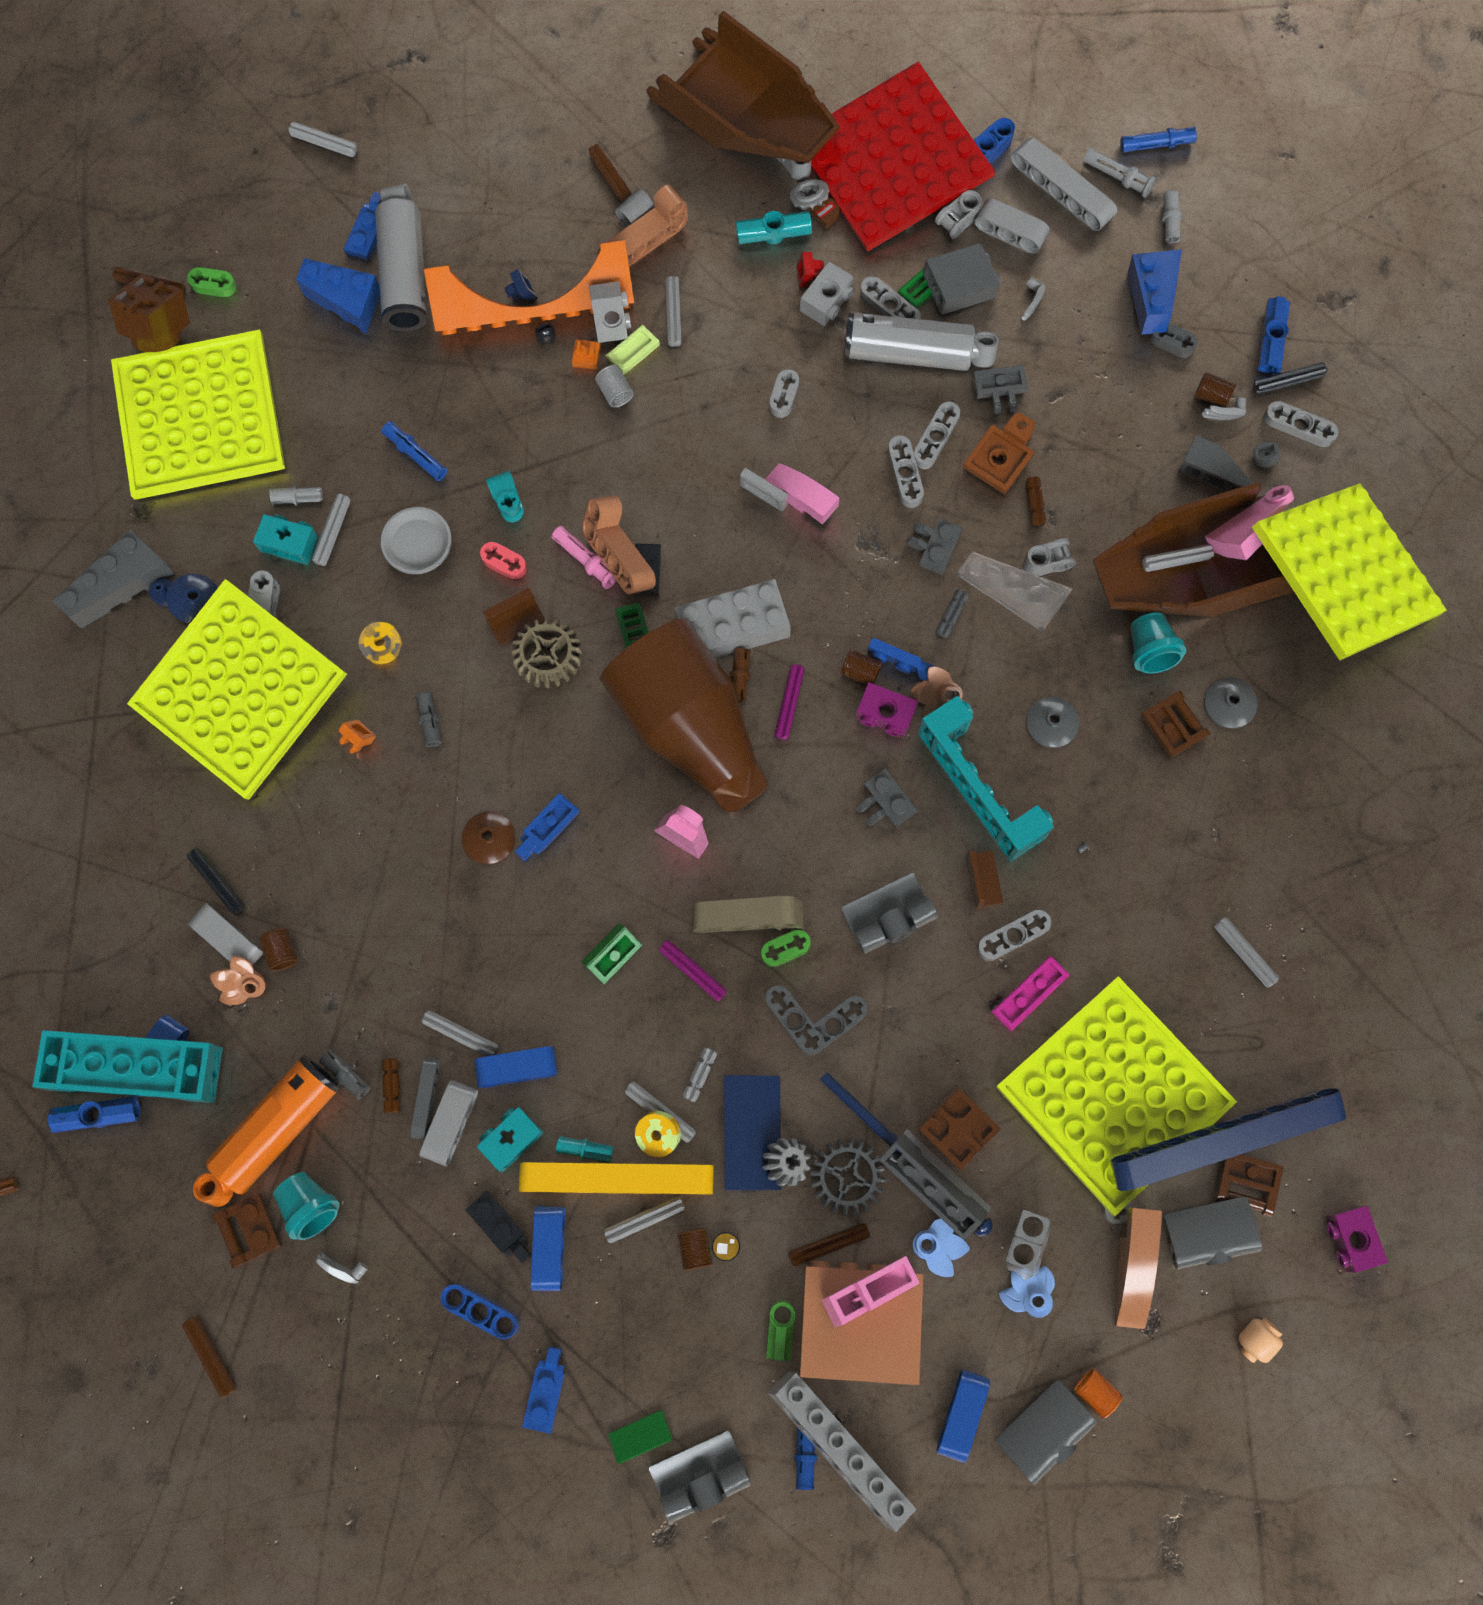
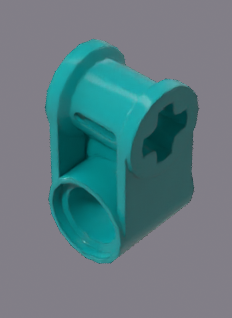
M507 470L485 479L504 520L511 523L519 521L524 515V508L510 471Z

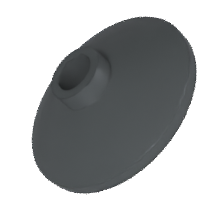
M1230 677L1219 679L1205 693V711L1209 718L1221 727L1228 729L1243 727L1254 718L1257 711L1258 702L1255 692L1246 682L1240 679ZM1229 697H1235L1237 704L1231 703Z
M1045 697L1036 701L1029 709L1026 717V726L1035 742L1044 747L1059 748L1070 743L1076 736L1079 729V716L1075 708L1068 701L1059 697ZM1050 716L1058 717L1059 722H1051Z

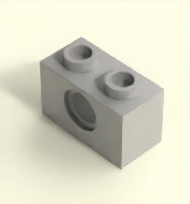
M828 262L801 297L800 311L825 326L830 319L834 320L840 311V305L844 301L847 302L853 295L854 276ZM825 294H832L833 296L827 297Z
M619 281L589 285L598 343L628 339L626 328H631L629 312L624 313L623 307H628L626 291H621Z

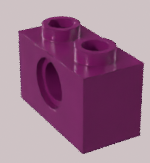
M868 682L857 710L856 719H859L860 723L867 727L873 728L877 726L883 728L891 736L899 737L901 735L905 737L918 701ZM881 708H889L893 714L886 717L881 715L879 710Z
M1357 1206L1326 1216L1328 1223H1326L1327 1232L1330 1238L1335 1240L1338 1248L1336 1252L1337 1260L1340 1266L1345 1268L1346 1272L1357 1273L1388 1263L1368 1206ZM1353 1232L1359 1238V1243L1355 1248L1349 1241V1237Z

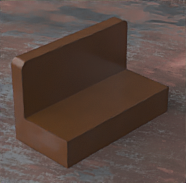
M530 588L483 611L500 645L516 639L518 632L526 633L525 624L533 628L535 627L534 620H538L541 625L545 619Z
M974 849L969 850L965 859L975 909L1002 905L1003 898L993 850L975 853Z

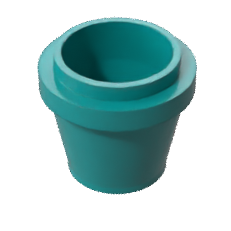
M1149 613L1132 622L1130 626L1134 649L1132 661L1135 669L1149 674L1159 673L1176 666L1186 654L1184 641L1177 637L1163 613Z
M306 1172L290 1176L273 1193L286 1224L285 1231L294 1240L309 1239L323 1231L336 1218L340 1205L333 1194L325 1192Z

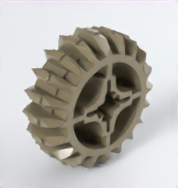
M546 617L541 625L538 620H534L535 627L533 628L525 624L526 633L518 632L517 636L520 640L513 641L512 643L515 650L511 651V655L515 658L513 661L514 667L519 668L517 671L518 675L525 676L527 683L534 680L536 687H539L544 682L545 687L548 689L553 681L559 687L561 685L559 679L561 678L569 682L568 673H577L575 666L581 665L582 662L579 656L583 655L582 649L579 648L581 641L579 638H575V630L568 631V624L564 623L560 626L557 619L550 624ZM552 636L554 638L551 640H545L542 637ZM534 643L536 650L531 654V658L526 660L528 649ZM565 646H568L567 656L562 663H560L558 660V656L561 652H563L562 649ZM542 648L545 651L548 650L549 652L551 650L552 658L549 655H543ZM543 666L552 668L550 670H539Z

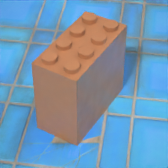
M811 1260L810 1266L804 1265L799 1356L800 1377L919 1385L923 1274L916 1273V1267H912L920 1284L875 1309L865 1312L846 1324L834 1327L821 1300L887 1265L868 1264V1269H858V1263L839 1262L838 1268L829 1267L828 1261Z

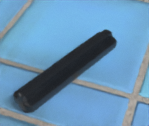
M1318 362L1254 380L1253 388L1256 394H1261L1324 377L1327 373V368L1324 362Z
M199 848L192 849L187 854L188 860L229 911L234 915L240 913L245 908V904Z

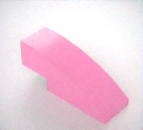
M779 463L765 478L766 481L788 494V503L801 513L807 512L822 525L839 506L840 498L815 480Z
M907 1256L825 1297L821 1301L834 1327H838L867 1311L875 1309L920 1284Z

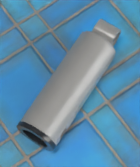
M405 183L382 188L380 192L382 202L377 205L375 211L381 320L387 328L401 332L421 329L427 323L421 216L417 205L413 203L410 188Z
M849 312L844 358L967 371L970 368L971 362L982 368L990 367L994 364L999 338L987 331L975 334V327L969 324Z

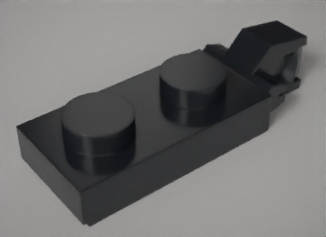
M488 1190L465 1209L495 1246L507 1257L513 1253L521 1263H525L532 1256L523 1245L527 1240L524 1231Z

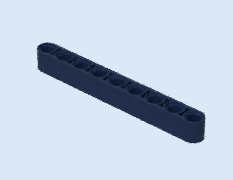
M1337 1088L1320 1090L1116 1156L1110 1160L1117 1189L1120 1191L1137 1189L1341 1122L1347 1118L1341 1092Z

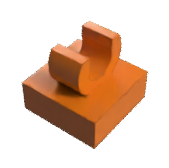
M575 339L572 358L573 367L598 369L601 344L595 341Z
M358 719L344 722L338 730L343 735L340 738L341 745L348 744L349 741L353 744L349 751L351 754L359 752L362 746L372 744L376 738V735Z

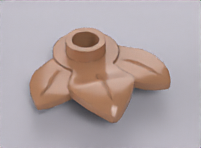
M935 666L928 668V680L917 683L910 691L918 702L925 704L923 717L932 713L954 697L959 696L961 700L963 697L961 687L952 682L949 672ZM952 690V696L946 699L945 693Z
M232 956L230 968L217 970L210 974V980L213 985L222 991L219 1001L227 1005L242 1004L248 997L255 998L262 995L266 988V981L263 975L254 971L252 963L242 957ZM247 984H253L255 987H250Z

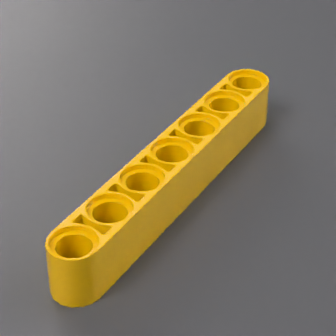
M519 1163L518 1192L713 1194L714 1165Z

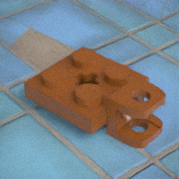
M1018 412L1010 418L1003 431L992 424L964 462L963 468L1006 495L1034 456L1035 451L1027 447V444L1032 437L1035 422ZM1002 455L1004 464H995L992 457Z

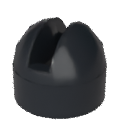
M546 321L537 324L535 335L538 342L542 344L552 343L556 337L553 325Z

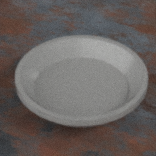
M423 507L407 508L396 513L386 523L381 534V549L386 560L392 567L407 574H423L434 570L447 558L452 545L451 531L445 519L437 512Z

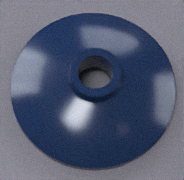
M200 574L180 576L172 582L167 591L166 600L168 608L175 618L190 624L218 587L211 579ZM192 592L198 594V597L194 600L188 598V595Z

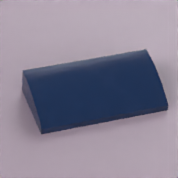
M724 1075L725 1191L781 1190V1186L776 1185V1180L768 1179L770 1170L762 1168L765 1164H768V1160L763 1157L765 1153H770L768 1145L776 1143L781 1138L780 1076Z

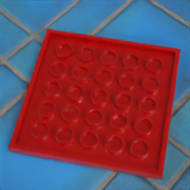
M919 61L831 113L839 124L840 129L811 160L812 170L819 180L827 183L829 188L828 194L836 201L840 212L867 252L954 201L963 192L972 190L995 176V170Z

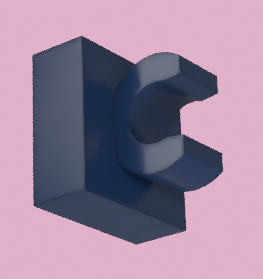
M519 269L510 273L514 283L504 288L509 298L512 297L514 302L524 298L529 303L538 299L529 278Z

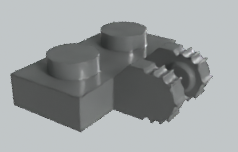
M1024 365L980 370L973 373L977 399L991 397L994 415L1001 412L999 396L1007 395L1009 413L1016 412L1015 394L1026 393L1028 389Z
M939 518L934 530L921 523L914 524L913 531L930 540L927 544L921 539L909 537L906 541L907 545L923 552L919 563L920 567L943 576L963 527Z
M886 768L864 783L863 786L871 797L860 803L856 808L861 813L868 810L875 803L880 807L881 810L872 814L867 819L866 823L869 826H872L886 816L896 828L917 813V809Z

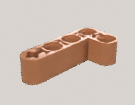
M669 184L661 187L655 194V208L607 241L625 240L629 267L679 232L687 223V204Z
M610 495L589 500L582 523L583 535L596 554L599 555L607 569L627 594L653 589L656 582L653 570L619 526L622 514L620 499L616 495Z

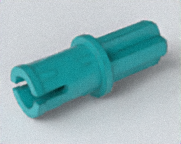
M560 1135L557 1141L556 1153L580 1157L582 1161L586 1158L609 1163L613 1156V1147L588 1142L587 1138L583 1141Z

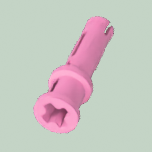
M559 526L554 530L551 538L585 566L587 574L594 575L602 582V587L605 589L615 584L616 579L602 562L599 555L591 552L563 526Z

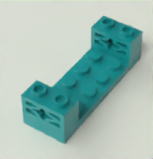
M956 696L922 718L917 734L1005 856L1012 862L1046 839L1054 828L1052 824L1053 819L1047 810H1042L1039 805H1036L1013 822H1010V814L1003 805L999 806L993 798L994 792L987 783L983 784L977 776L978 771L971 761L967 762L961 754L963 751L956 739L967 733L973 719V710L965 700L962 701L959 696Z
M42 1030L32 1087L60 1092L78 1093V1091L215 1103L223 1047L204 1042Z

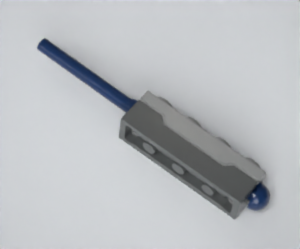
M828 1072L821 1077L820 1081L890 1146L879 1160L963 1240L975 1229L977 1230L974 1234L979 1237H985L991 1233L993 1228L992 1221L989 1217L985 1218L992 1208L908 1129L898 1137L889 1131Z

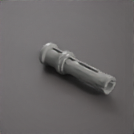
M1092 147L1087 150L1083 158L1084 163H1088L1122 181L1124 188L1128 189L1130 187L1142 193L1144 198L1149 195L1157 179L1155 176L1149 177L1138 171L1136 166L1129 168L1094 150ZM1101 160V161H1103V162L1109 164L1110 166L1116 168V170H1113V169L1107 167L1106 165L1100 163L1099 161ZM1136 180H1139V181H1141V182H1143V183H1145V184L1142 185V184L1136 182Z

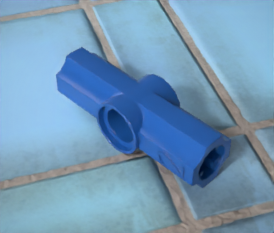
M1285 297L1269 298L1266 303L1263 332L1259 339L1261 347L1258 370L1265 375L1280 373L1282 369L1285 339L1289 333L1287 322L1290 302Z
M128 1097L99 1102L87 1101L83 1104L50 1108L48 1125L52 1133L136 1122L139 1121L141 1115V1105L139 1104L138 1097ZM97 1108L99 1116L93 1122L90 1117L91 1112Z

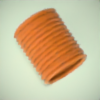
M1091 1369L1087 1372L1074 1389V1393L1080 1396L1102 1419L1107 1418L1123 1399V1394L1111 1385L1105 1377L1100 1375L1096 1369Z

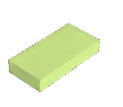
M642 324L628 336V339H624L606 354V360L611 365L619 366L625 375L655 350L660 343Z

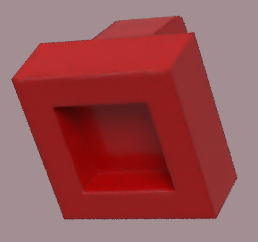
M802 252L796 265L799 288H809L811 282L816 279L824 268V261L813 259L812 252Z

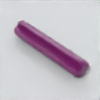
M792 664L790 666L775 730V737L781 740H788L804 674V667L801 665Z
M668 939L663 942L659 951L713 999L719 1002L726 995L727 990Z

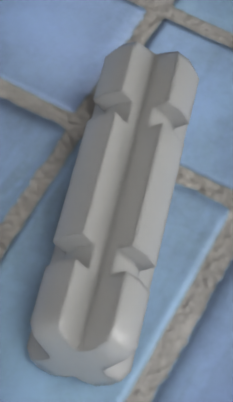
M709 1048L702 1050L700 1062L697 1061L689 1079L690 1084L689 1086L686 1085L683 1092L684 1098L693 1102L697 1100L700 1094L699 1089L703 1087L711 1070L710 1065L714 1063L717 1057V1053Z

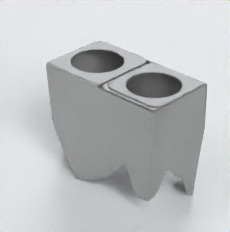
M1022 1210L1005 1260L1007 1270L1015 1271L1024 1280L1033 1277V1272L1034 1276L1038 1275L1041 1255L1047 1245L1051 1231V1219ZM1026 1218L1043 1224V1231L1039 1236L1030 1237L1025 1234L1022 1225ZM1019 1244H1027L1033 1249L1034 1258L1029 1264H1020L1014 1259L1013 1251Z

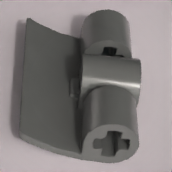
M914 873L893 881L841 908L853 936L864 954L888 942L896 943L911 935L913 930L938 918L932 902L928 897L924 896Z
M1245 1196L1163 1214L1172 1244H1169L1170 1255L1176 1270L1205 1263L1206 1265L1223 1264L1230 1262L1233 1257L1262 1251L1256 1221L1248 1198Z
M1056 1380L995 1441L1027 1479L1035 1485L1056 1464H1062L1074 1453L1077 1448L1076 1444L1097 1422L1059 1380Z
M730 1431L721 1433L649 1467V1471L661 1496L660 1501L670 1524L698 1510L699 1512L724 1501V1498L752 1486Z

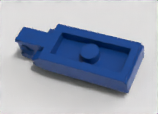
M374 192L369 200V204L365 203L363 208H361L344 246L345 254L367 261L370 259L377 243L375 211L377 205L382 202L380 193Z
M875 638L871 640L868 646L867 653L871 654L872 658L879 659L882 663L886 661L893 663L897 670L907 674L912 671L916 673L919 681L928 680L927 670L934 665L922 661L920 657Z
M559 793L524 829V834L520 838L523 843L516 849V855L524 862L534 852L539 855L580 813V810Z
M549 1347L546 1361L539 1360L538 1366L535 1369L522 1425L523 1428L552 1433L565 1376V1366L559 1365L562 1351L560 1348Z

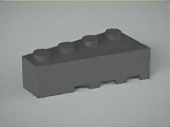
M130 529L52 601L82 629L111 612V608L116 605L127 603L132 600V596L144 589L146 591L149 590L154 581L165 577L168 579L175 575V573Z

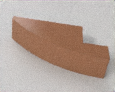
M1128 1208L1126 1238L1119 1237L1115 1326L1145 1329L1157 1272L1162 1211Z

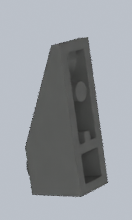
M1197 435L1178 472L1222 492L1253 484L1221 446L1215 444L1209 438Z

